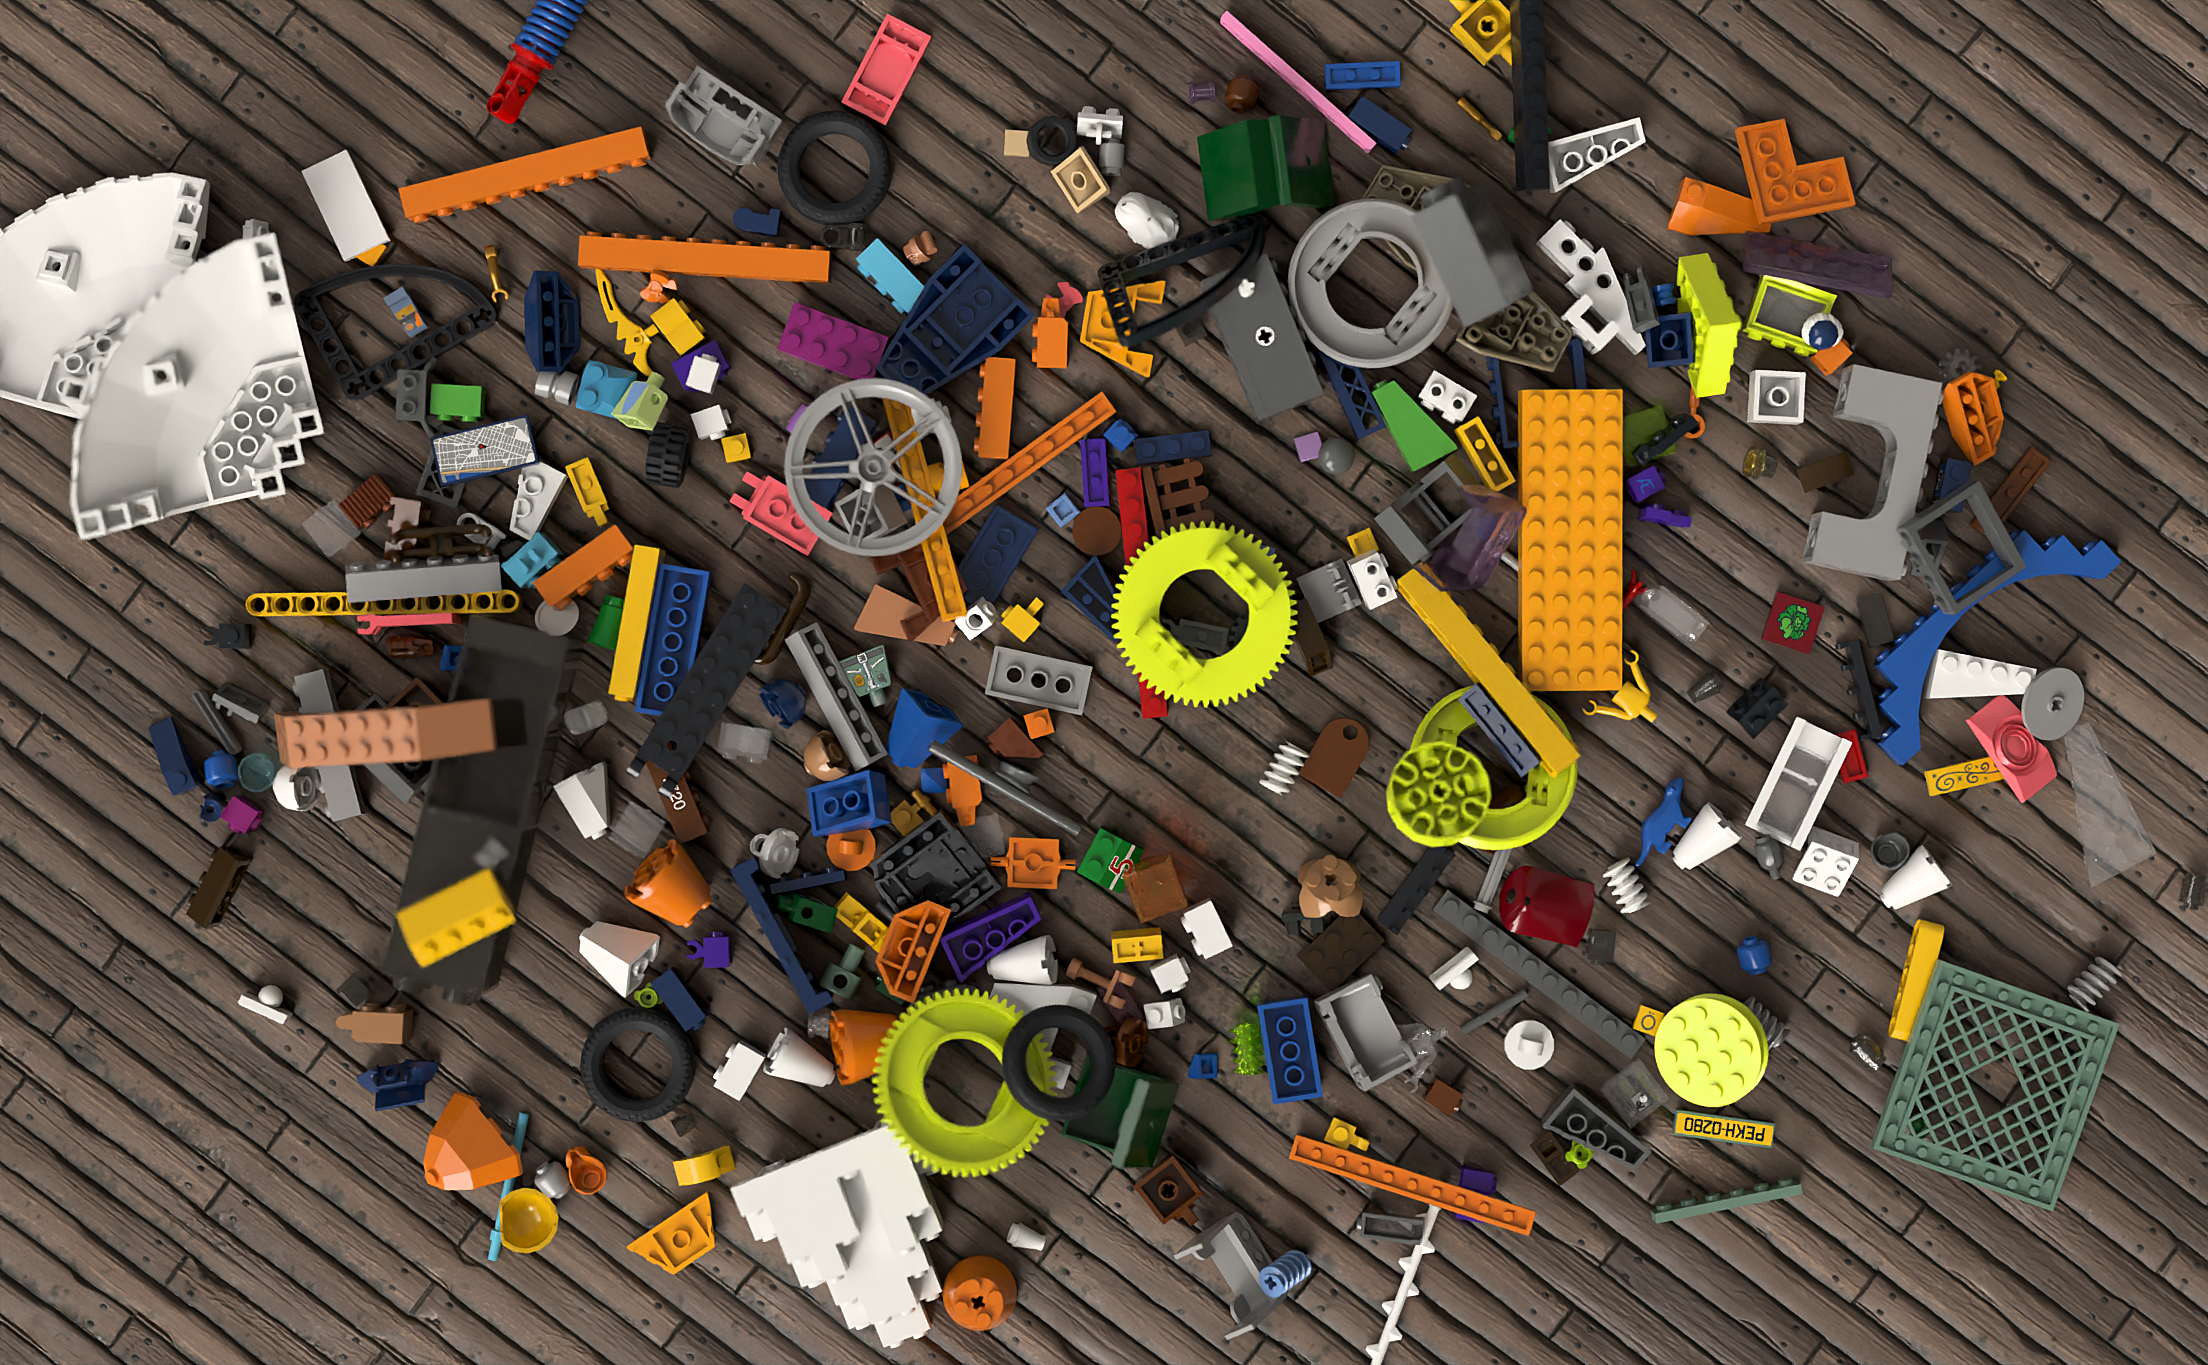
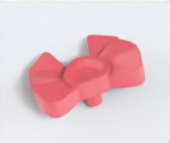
M1068 282L1057 283L1064 296L1059 298L1061 317L1065 318L1066 311L1074 304L1081 303L1083 298L1077 289L1069 287ZM1048 294L1045 295V298H1053Z

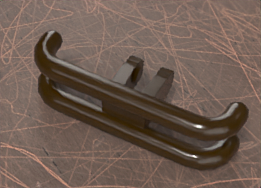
M484 524L398 530L392 533L389 538L392 544H398L403 539L430 537L431 546L397 550L392 554L391 560L397 564L406 558L484 553L485 556L490 557L494 552L490 545L485 543L453 545L452 536L482 534L488 538L492 535V530Z
M791 572L788 575V579L797 587L796 593L780 624L775 628L776 631L765 652L759 654L754 663L768 665L775 661L786 642L785 639L788 638L809 598L810 585L802 575L796 572Z

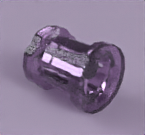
M1210 80L1209 83L1200 84L1189 82L1190 104L1208 100L1212 103L1216 102L1214 80Z

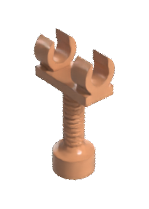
M1075 958L1070 962L1066 972V976L1076 980L1077 977H1081L1106 988L1107 992L1103 1002L1119 1009L1123 1008L1126 1000L1113 995L1118 982L1120 981L1132 986L1136 978L1121 970H1116L1113 979L1109 980L1085 969L1083 962Z

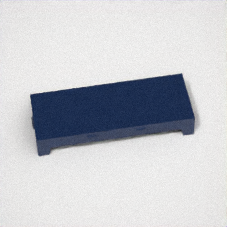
M755 857L740 865L738 863L737 867L730 871L808 1013L811 1014L833 1002L827 989L814 990L811 983L815 982L809 970H803L799 960L796 958L794 952L798 948L778 912L772 914L763 897L766 891L762 883L756 884L751 875L760 867Z

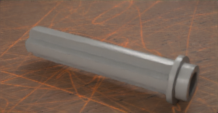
M1512 848L1498 850L1494 853L1476 901H1473L1475 903L1474 909L1487 914L1489 909L1492 910L1490 905Z

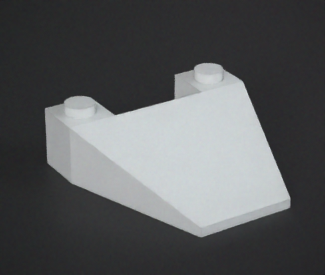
M994 983L989 999L995 994L998 995V1003L1003 999H1007L1006 1007L1008 1008L1015 1004L1014 1012L1018 1013L1023 1010V1016L1032 1010L1047 1005H1068L1083 1010L1090 1015L1097 993L1074 984ZM1049 1028L1038 1033H1043L1044 1035L1040 1043L1048 1042L1049 1044L1044 1049V1052H1050L1058 1028ZM1050 1056L1047 1058V1061L1055 1062V1065L1050 1067L1049 1070L1057 1072V1075L1051 1077V1080L1057 1082L1055 1087L1064 1089L1071 1069V1062Z

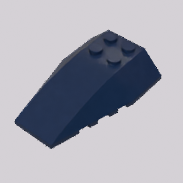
M963 244L929 278L876 369L887 380L908 385L927 395L999 352L1035 314L1018 297L1016 298L983 265L982 261Z

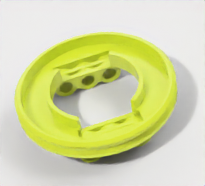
M1468 686L1449 694L1431 708L1420 723L1410 750L1424 743L1444 741L1456 746L1457 737L1461 733L1478 725L1458 700L1473 686ZM1530 694L1536 702L1540 701L1547 710L1546 714L1551 721L1555 720L1562 727V734L1568 741L1572 740L1568 729L1555 711L1544 701ZM1577 761L1554 779L1539 763L1528 772L1525 800L1509 808H1487L1484 818L1474 831L1459 842L1479 849L1505 850L1528 844L1545 834L1560 819L1573 797L1577 781ZM1436 790L1433 793L1434 795H1437L1439 798L1443 796L1442 793L1438 794Z

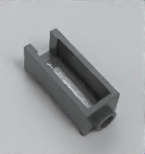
M1365 1209L1362 1216H1358L1357 1230L1361 1231L1360 1238L1420 1245L1423 1239L1425 1217Z

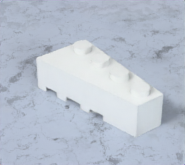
M1936 650L1927 671L1922 698L2025 694L2027 687L2036 676L2037 669Z

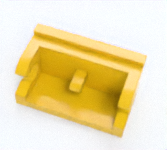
M1160 927L1111 931L1114 963L1163 959Z

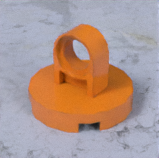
M869 829L829 835L826 843L827 854L831 862L839 867V869L857 871L867 866L874 858L876 839Z

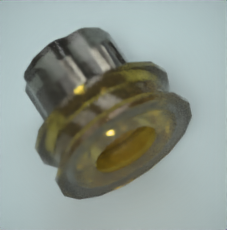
M1750 447L1743 461L1742 471L1744 477H1751L1754 480L1760 476L1772 478L1777 470V458L1767 455L1763 448Z

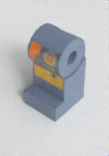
M402 286L383 298L410 338L428 328L424 317L405 287Z

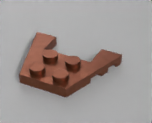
M922 547L907 549L889 555L868 556L877 576L902 566L923 610L900 621L909 643L914 641L941 616ZM953 559L963 595L968 589Z

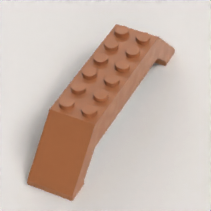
M492 698L424 706L299 713V711L274 713L280 763L290 768L425 760L497 749Z

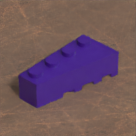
M1029 891L944 930L940 941L960 983L976 969L983 966L992 956L1002 951L1011 941L1017 939L1041 920L1040 912Z

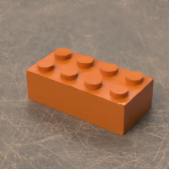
M615 524L538 578L533 584L550 608L562 611L573 603L571 600L578 594L583 596L591 591L594 582L597 580L605 581L614 574L612 571L619 565L624 567L632 562L634 549Z

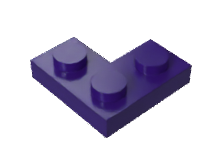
M1651 504L1638 511L1637 519L1681 528H1690L1692 517H1686V512L1679 510L1666 511V506Z

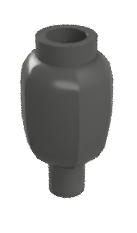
M1770 834L1756 837L1757 843L1754 846V851L1760 866L1769 871L1772 880L1781 878L1779 867L1782 864V854L1778 842L1772 839Z

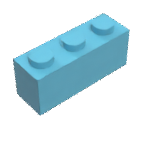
M877 238L856 258L859 263L856 268L866 278L871 275L877 282L874 285L883 296L888 293L894 299L891 304L901 314L904 311L908 314L924 286Z

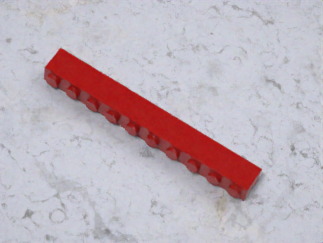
M1141 468L1115 471L1125 565L1133 567L1130 558L1139 559L1136 550L1140 549L1145 552L1144 543H1149ZM1137 673L1142 719L1168 716L1166 699L1164 698L1165 691L1162 690L1158 695L1155 694L1156 685L1148 689L1147 684L1149 680L1146 679L1140 682L1139 679L1142 673Z

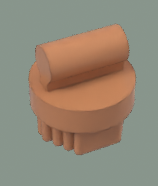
M924 231L921 233V236H913L909 243L903 247L906 258L913 265L917 266L922 262L926 263L929 261L933 254L937 252V247L930 231Z

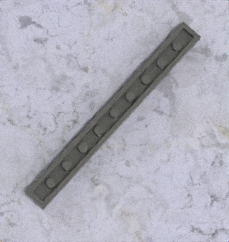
M1446 889L1432 908V910L1628 1058L1632 1059L1646 1040Z

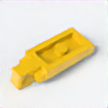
M586 457L565 466L584 513L587 514L588 518L594 516L600 528L610 524L605 511L609 510L608 501L590 458Z

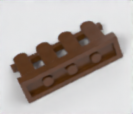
M1191 458L1183 459L1184 464L1167 468L1166 464L1159 465V471H1156L1151 466L1141 469L1156 536L1159 540L1162 539V531L1168 536L1170 535L1171 527L1180 532V524H1184L1188 530L1190 522H1194L1196 528H1199L1201 521H1204L1205 526L1215 522L1216 517L1212 511L1202 510L1201 502L1209 498L1210 491L1207 487L1197 486L1195 478L1200 477L1204 473V466L1200 462H1191ZM1184 480L1189 481V489L1172 493V483ZM1161 486H1164L1165 495H1161ZM1194 504L1195 513L1178 517L1176 508ZM1165 511H1170L1171 519H1167Z

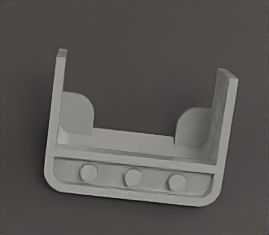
M1235 1212L1199 1233L1174 1255L1176 1260L1190 1253L1199 1260H1205L1211 1256L1234 1292L1236 1298L1231 1302L1230 1311L1237 1324L1225 1335L1227 1340L1255 1329L1288 1295L1287 1290L1281 1296L1272 1298L1262 1290L1259 1282L1260 1272L1273 1262L1245 1217L1240 1213Z

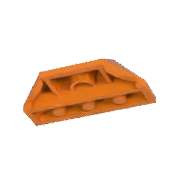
M1969 371L1947 385L1944 389L1942 403L1952 437L1970 463L1976 466L1995 455L1996 443L2000 437L2004 416L1994 379L1991 376Z
M928 900L893 916L875 960L891 995L914 1003L950 915V909Z

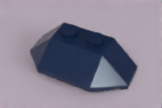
M534 271L524 297L525 348L537 372H562L580 349L578 298L562 279V275L559 272Z

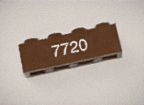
M669 741L667 748L675 750L677 743L673 744V741ZM647 761L646 765L656 789L659 791L669 773ZM688 768L669 799L659 794L679 844L710 832L708 827L712 826L706 812L702 813L699 806L702 803L699 792L691 787L689 781L692 780V776Z

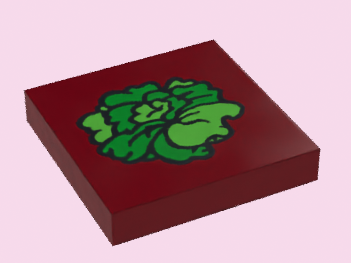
M1776 592L1761 639L1810 654L1825 607Z

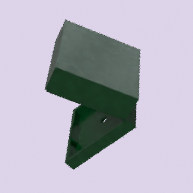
M1277 115L1269 117V119H1246L1197 137L1208 221L1233 220L1277 205L1320 209L1335 207L1324 120Z
M1086 1052L1073 1095L1080 1092L1089 1079L1091 1073L1089 1052ZM1115 1061V1075L1106 1097L1089 1113L1076 1119L1065 1120L1061 1129V1136L1113 1152L1111 1165L1122 1169L1153 1167L1179 1083L1136 1067L1121 1066Z

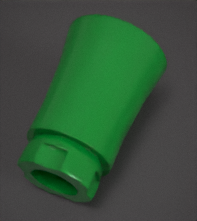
M605 595L594 627L586 642L616 651L625 600Z

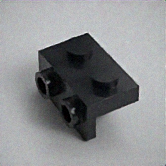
M1759 678L1733 703L1726 713L1741 726L1748 736L1755 739L1788 703L1773 685Z

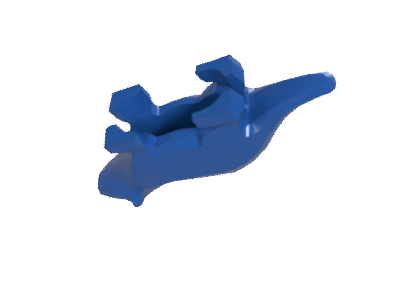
M1678 777L1667 784L1662 802L1644 819L1641 830L1642 850L1639 858L1634 863L1635 867H1639L1643 863L1652 845H1654L1656 851L1665 854L1672 845L1669 841H1665L1666 834L1673 829L1675 823L1680 827L1686 828L1692 820L1689 816H1683L1681 792L1684 784L1683 778Z

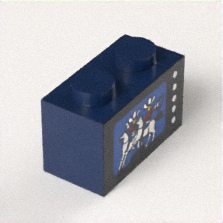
M1950 458L1940 460L1931 505L1969 481L1972 463ZM1965 500L1946 512L1954 514L1962 512Z

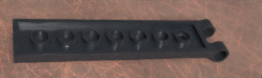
M743 584L625 772L626 774L636 779L646 762L650 761L669 773L657 792L669 799L787 609L747 584ZM669 741H675L677 743V748L675 750H669L667 748V743Z

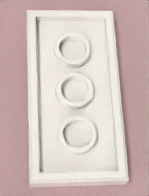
M344 150L302 171L345 262L378 245L391 241L348 150Z

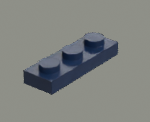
M1209 430L1134 439L1137 465L1211 456Z
M839 867L824 869L825 874L815 876L814 872L799 874L800 879L791 881L790 876L775 879V884H770L771 894L778 895L788 893L789 891L793 892L847 881L846 872L844 870L839 871Z

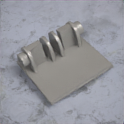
M1342 559L1296 578L1304 597L1307 598L1317 623L1362 604Z

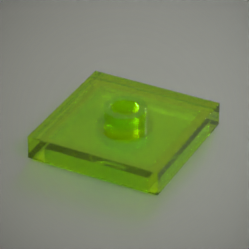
M1661 405L1623 417L1622 451L1628 468L1639 465L1631 452L1639 444H1646L1651 440L1650 437L1654 432L1668 426ZM1674 444L1662 454H1656L1649 461L1676 453Z

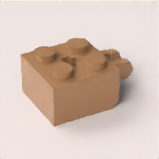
M366 1003V1005H361L353 1013L341 1014L335 1022L339 1029L352 1030V1038L356 1042L403 1044L412 1039L413 1009H406V1004H391V1006L383 1008L381 1003Z

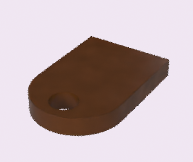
M1347 718L1335 719L1329 722L1322 729L1308 753L1310 755L1309 758L1304 760L1303 763L1305 765L1300 767L1299 775L1341 799L1367 754L1369 739L1365 729L1358 722ZM1348 725L1354 726L1357 730L1356 737L1351 740L1343 736V729Z

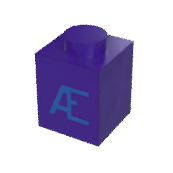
M1654 466L1624 480L1635 503L1664 489L1663 483L1666 482L1659 468L1655 469Z

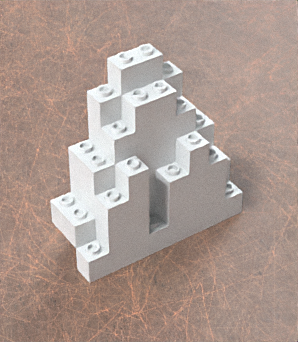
M879 1120L873 1129L789 1163H786L784 1159L761 1168L756 1176L734 1184L731 1187V1191L741 1216H746L755 1240L763 1239V1242L778 1237L788 1264L792 1263L801 1287L808 1285L809 1288H813L823 1282H827L836 1306L840 1305L849 1329L856 1327L857 1330L869 1326L870 1323L874 1324L883 1347L890 1345L891 1348L904 1344V1339L913 1336L914 1339L928 1334L927 1330L931 1328V1322L922 1300L925 1299L926 1302L940 1297L939 1293L942 1292L943 1286L925 1241H930L940 1236L939 1232L942 1231L944 1222L924 1173H926V1176L939 1172L940 1168L937 1171H933V1164L924 1167L923 1159L915 1162L914 1153L907 1156L906 1152L908 1149L906 1147L901 1149L898 1147L901 1141L899 1139L892 1140L894 1132L886 1131L889 1126L888 1122L882 1123Z

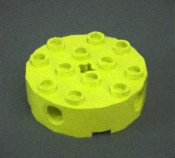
M1444 741L1424 743L1408 751L1393 769L1386 790L1388 812L1397 828L1413 841L1432 847L1453 845L1468 837L1484 818L1491 797L1489 778L1480 761L1470 752L1467 753L1464 749ZM1436 790L1438 794L1442 793L1443 796L1439 798L1437 795H1434L1433 793Z

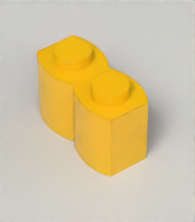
M673 298L650 317L679 355L683 357L706 339L703 336L706 330L698 320L692 322L687 315L691 311L682 300L677 302Z

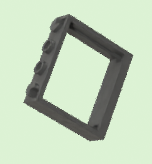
M1967 481L1896 528L1902 539L1900 543L1903 547L1907 548L1911 555L1912 565L1920 571L1924 586L1927 590L1931 591L1935 598V606H1939L1943 614H1957L2026 568L2024 561L1979 481ZM1967 499L2004 568L1955 600L1917 531Z

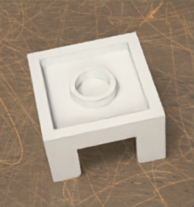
M1584 294L1576 300L1560 319L1574 332L1572 336L1575 339H1581L1582 345L1593 355L1600 351L1621 328L1614 321H1611L1596 333L1592 325L1580 317L1593 304V301Z

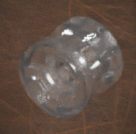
M815 1013L809 1014L808 1038H814L815 1036L829 1038V1013H824L822 1016H817Z

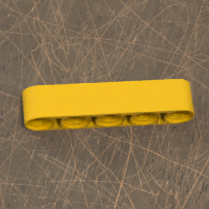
M1918 919L1915 923L1889 1025V1037L1908 1041L1934 965L1939 956L1944 935V925Z

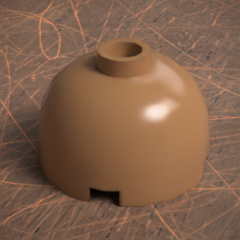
M822 730L808 741L804 748V767L810 775H814L820 780L834 781L850 772L847 769L851 767V763L841 744L839 743L838 746L833 740L836 735L828 730Z

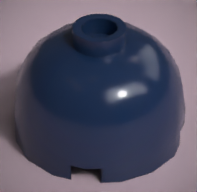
M781 678L774 679L759 688V691L762 692L759 696L763 705L772 717L777 715L782 720L778 723L782 727L789 729L803 717L806 710V700L804 698L806 692L799 683L794 684L788 679Z

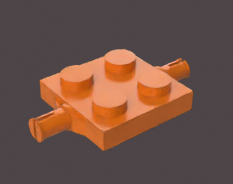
M1009 837V850L1006 857L991 856V861H1001L991 862V867H1006L1008 874L1007 887L1057 889V877L1060 869L1075 870V865L1066 864H1076V859H1061L1059 839Z

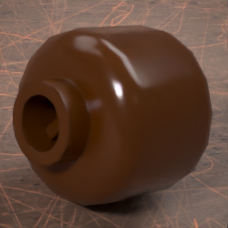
M1239 75L1230 80L1225 94V103L1232 112L1244 114V112L1252 111L1255 108L1260 93L1256 80L1247 75Z

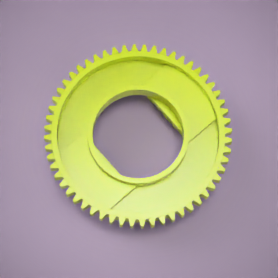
M1204 521L1200 522L1199 528H1196L1194 522H1190L1188 530L1184 524H1180V532L1171 527L1169 536L1164 531L1161 532V540L1153 536L1154 545L1145 542V552L1140 549L1136 550L1139 559L1130 558L1133 567L1124 566L1128 575L1120 574L1119 576L1124 581V584H1116L1115 586L1121 593L1113 594V597L1119 600V603L1112 604L1111 606L1118 610V613L1111 615V618L1118 620L1117 623L1112 625V628L1120 630V632L1114 635V638L1122 639L1117 648L1126 649L1121 654V657H1130L1126 666H1136L1132 674L1141 672L1139 681L1142 682L1148 679V689L1156 685L1155 694L1158 695L1164 690L1165 699H1168L1173 694L1175 703L1182 697L1183 703L1186 706L1190 699H1193L1194 707L1198 706L1200 700H1202L1204 707H1208L1210 700L1217 707L1219 699H1222L1224 704L1227 705L1230 696L1237 702L1238 693L1246 698V689H1250L1255 693L1256 683L1262 687L1265 685L1263 677L1269 680L1272 679L1269 673L1270 670L1278 672L1279 669L1275 663H1284L1280 655L1289 654V651L1284 646L1293 644L1287 637L1296 633L1290 629V626L1297 624V621L1291 619V616L1297 614V611L1290 609V606L1297 602L1289 599V596L1293 595L1295 591L1287 590L1286 588L1292 582L1283 580L1288 573L1287 571L1279 572V568L1283 565L1282 562L1273 563L1276 554L1267 556L1270 548L1267 546L1261 550V540L1253 544L1252 534L1245 539L1243 538V529L1238 534H1235V526H1231L1226 531L1225 523H1221L1220 527L1216 529L1214 522L1210 523L1209 528H1206ZM1194 570H1214L1248 604L1249 620L1243 638L1231 651L1213 659H1196L1160 624L1159 609L1165 591L1175 579Z
M968 988L962 990V994H960L958 989H954L952 995L948 990L942 992V997L937 992L933 994V1000L927 996L923 999L924 1004L919 1000L915 1003V1008L912 1006L907 1008L908 1015L905 1013L899 1015L901 1022L895 1020L892 1023L895 1029L890 1028L886 1032L890 1038L884 1037L881 1041L886 1047H880L877 1050L883 1056L875 1058V1062L880 1064V1066L875 1067L873 1072L879 1074V1076L872 1079V1082L878 1084V1087L873 1089V1093L879 1094V1098L874 1100L875 1103L881 1104V1108L877 1112L884 1113L885 1115L881 1122H888L889 1126L886 1131L894 1132L892 1140L899 1139L901 1141L898 1147L900 1149L906 1147L908 1149L906 1152L907 1156L914 1153L915 1162L923 1159V1166L927 1167L933 1164V1171H937L942 1167V1174H947L951 1169L952 1176H957L961 1171L963 1177H967L971 1171L973 1177L979 1175V1171L983 1175L988 1174L989 1168L993 1173L999 1171V1166L1004 1169L1008 1167L1007 1161L1013 1164L1017 1162L1016 1156L1018 1158L1024 1157L1023 1150L1028 1152L1032 1149L1030 1143H1038L1039 1140L1036 1135L1041 1136L1044 1134V1130L1040 1126L1046 1127L1049 1125V1122L1023 1108L1012 1096L1004 1080L983 1125L974 1127L953 1125L938 1116L930 1107L924 1094L923 1079L939 1045L953 1039H968L981 1043L996 1055L1002 1065V1052L1006 1038L1013 1026L1022 1018L1024 1011L1021 1010L1015 1013V1004L1007 1008V999H1003L998 1003V995L996 994L989 999L987 991L982 993L980 997L978 989H975L971 996ZM1043 1033L1037 1034L1027 1049V1071L1033 1083L1041 1091L1055 1097L1057 1093L1052 1091L1051 1088L1057 1086V1082L1052 1081L1051 1077L1056 1076L1057 1072L1049 1070L1050 1067L1055 1065V1062L1047 1061L1052 1052H1044V1049L1049 1044L1048 1042L1040 1043L1044 1035Z

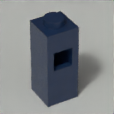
M1363 96L1348 116L1369 137L1395 154L1399 148L1404 151L1412 139L1408 136L1412 129Z
M674 967L650 983L685 1031L690 1028L696 1031L706 1023L704 1018L709 1014Z

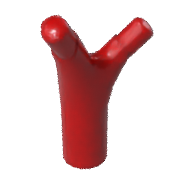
M1635 570L1631 571L1629 587L1622 597V608L1625 610L1638 594L1647 591L1646 587L1640 588L1643 582H1637Z

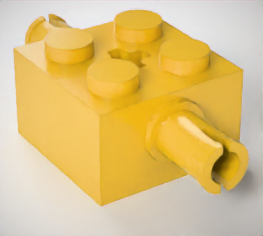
M1449 0L1461 13V17L1452 25L1450 31L1474 57L1485 66L1496 54H1500L1512 66L1510 11L1499 0H1478L1476 3H1472L1470 0ZM1489 25L1491 29L1484 32L1482 30L1483 26Z

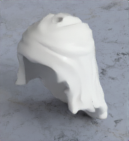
M1130 192L1122 196L1114 210L1118 222L1128 231V235L1134 243L1137 242L1142 244L1144 248L1150 249L1176 240V234L1179 231V221L1176 219L1177 214L1171 208L1142 193Z

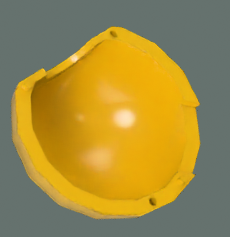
M521 1188L511 1191L500 1200L501 1243L514 1252L531 1253L541 1250L551 1242L557 1231L559 1217L556 1206L550 1198L537 1189Z

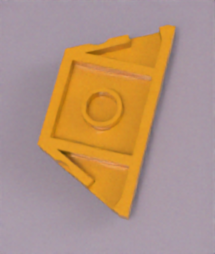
M705 1192L628 1244V1250L640 1254L646 1260L653 1264H658L673 1275L716 1246L709 1193Z

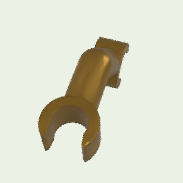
M494 244L484 246L489 276L493 286L492 299L496 303V293L502 292L505 294L506 300H508L509 291L503 286L499 274L497 250H495Z

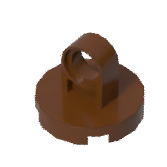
M1130 1017L1121 1027L1108 1026L1104 1029L1109 1037H1113L1110 1040L1115 1050V1058L1118 1064L1133 1068L1144 1056V1053L1140 1051L1143 1043L1148 1044L1149 1030L1146 1022L1141 1021L1139 1018Z

